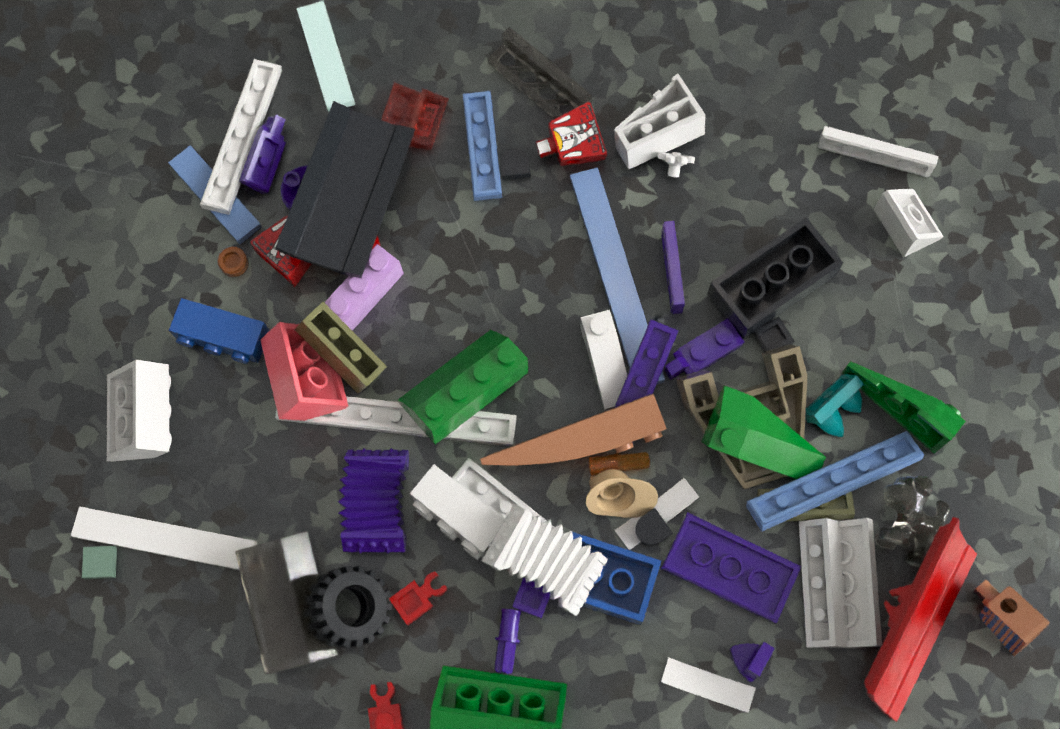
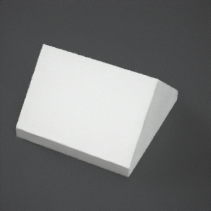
M914 189L886 190L882 193L874 211L903 258L943 238L942 233Z

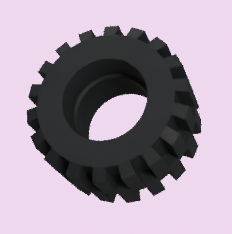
M345 566L328 571L327 574H323L316 579L318 582L312 584L309 588V591L312 592L311 596L305 597L304 604H309V610H304V615L311 618L312 622L307 625L310 630L317 631L314 636L318 640H326L325 644L331 647L349 648L371 643L375 640L374 636H379L383 633L384 629L381 626L389 623L390 617L386 616V612L392 610V603L387 604L386 598L391 597L389 590H383L382 586L386 584L383 579H375L377 573L372 570L365 571V567ZM344 588L355 593L360 602V614L352 626L344 624L338 618L335 610L336 598Z

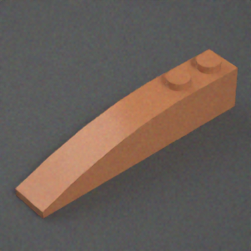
M652 393L489 454L480 460L482 465L517 466L579 459L614 448L616 453H620L633 448V441L644 438L646 443L662 437L661 431L667 428L655 396Z

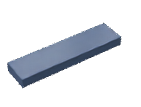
M491 91L463 94L474 201L502 198Z
M190 145L168 163L194 194L202 200L212 169ZM237 197L235 198L230 215L209 210L239 245L262 227Z

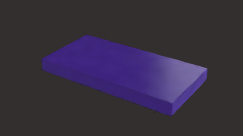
M687 512L661 569L776 624L802 566Z

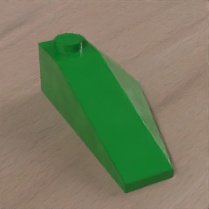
M852 361L848 363L841 373L857 375L864 384L859 390L934 454L951 441L966 422L954 406L945 404L937 398Z
M723 385L701 442L703 444L795 479H799L822 468L826 457L755 397Z

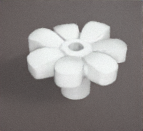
M658 152V159H662L669 164L668 176L679 177L681 166L687 165V163L694 164L695 157L681 155L678 152H672V154Z

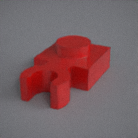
M436 572L429 573L421 587L414 580L389 598L407 625L433 607L428 600L432 596L440 597L447 592L448 588L445 585L437 590L432 589L431 582L438 577Z
M387 682L388 692L384 696L378 695L375 684L370 686V695L377 704V707L368 708L370 729H404L401 704L392 705L391 699L395 695L393 682Z

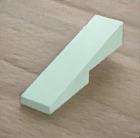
M324 1L297 8L328 113L333 101L347 107L355 105Z

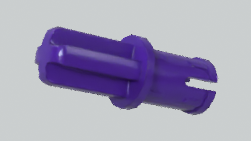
M502 609L499 637H495V641H498L494 670L498 673L511 674L513 672L516 644H520L517 636L521 611Z

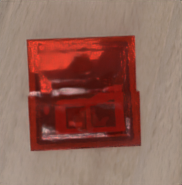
M394 82L381 120L394 125L398 124L415 128L410 146L431 150L449 98L423 88L421 92Z

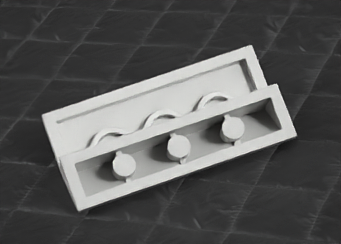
M823 518L799 521L806 647L862 648L882 646L873 519L861 518L836 521Z

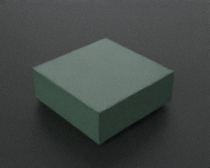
M83 547L82 578H116L117 547Z

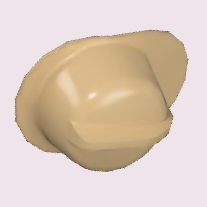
M608 469L598 475L591 476L589 481L591 489L586 496L587 508L592 513L623 518L643 516L654 509L658 501L655 487L642 480L630 479L624 472L618 469Z

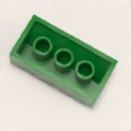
M489 330L400 397L398 403L436 445L527 375L528 358L509 337Z
M443 665L431 708L430 729H562L568 684Z

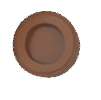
M228 247L218 256V266L226 276L238 277L248 268V258L244 251L238 247Z

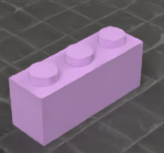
M377 244L371 251L362 278L348 276L325 303L353 331L404 274L400 261Z

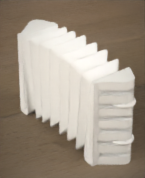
M513 505L508 516L504 518V523L492 544H489V549L482 562L497 571L508 568L510 576L517 573V578L525 576L526 582L535 580V588L543 586V593L550 592V599L558 598V606L577 616L580 607L587 601L586 598L594 582L601 576L600 573L608 559L600 552L590 553L591 545L582 547V537L573 539L572 531L563 533L562 524L551 528V519L541 524L540 515L532 519L530 511Z

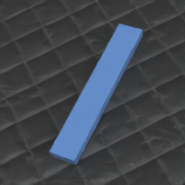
M905 431L747 501L746 507L762 532L923 459L924 453L909 432Z

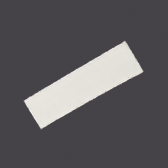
M683 478L658 498L654 508H656L667 523L698 499L699 496L686 479ZM642 516L631 518L614 530L629 550L640 543L635 533V527Z
M668 658L661 680L662 683L745 712H749L756 689L755 687L704 671L672 658Z

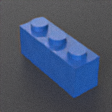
M181 298L168 331L176 338V342L182 346L193 348L194 345L204 347L203 350L212 355L220 356L222 352L232 355L231 359L237 362L248 364L249 361L259 363L263 352L260 339L270 330L262 321Z

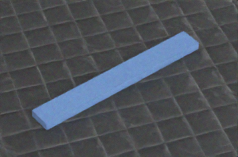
M597 167L571 174L570 180L630 370L648 325ZM663 372L661 373L657 384L664 383L665 378Z

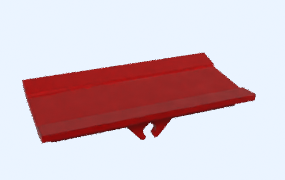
M955 517L952 518L949 524L939 528L913 583L889 591L892 597L898 596L897 600L900 605L891 606L888 601L884 602V606L889 614L888 627L890 630L864 683L867 689V696L886 716L896 722L977 556V553L964 539L959 529V519Z

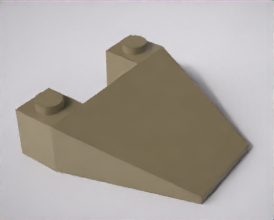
M789 344L762 352L769 382L738 391L755 397L804 438L808 375L800 346ZM705 369L676 378L683 405L703 434L706 431L719 397L713 374ZM716 450L743 489L787 477L784 474Z

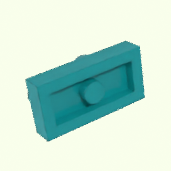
M842 374L806 408L805 420L807 423L817 424L830 435L843 437V420L838 408L841 407L849 412L860 413L862 410V397L859 388L864 384L857 375Z

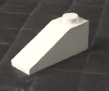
M610 310L581 317L580 329L604 410H609L615 407L626 380L627 372Z

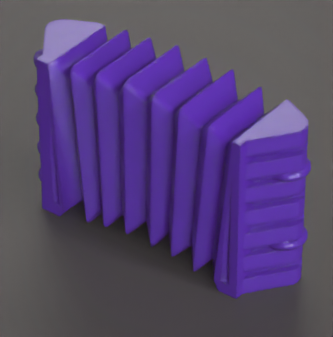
M365 448L356 451L347 450L344 459L349 466L342 468L347 476L339 479L344 485L343 488L339 489V492L344 497L337 501L345 508L339 512V515L345 519L339 523L345 529L341 532L340 536L343 552H359V554L362 552H386L387 554L390 552H405L407 535L400 528L405 522L401 518L404 515L399 510L403 506L398 500L404 497L399 490L404 489L401 484L402 481L406 480L403 472L409 470V451L393 450L392 448L383 451H372Z

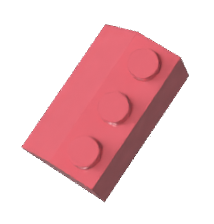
M279 322L260 339L279 419L305 421L346 409L349 406L341 376L295 331L299 324Z

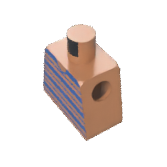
M985 580L972 592L985 605L979 617L1013 656L1032 642L1050 624L1043 615L1010 586L999 593Z

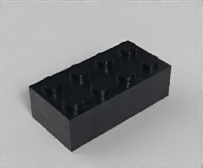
M806 217L710 283L707 294L744 340L754 333L755 330L770 322L835 277L843 265V261Z

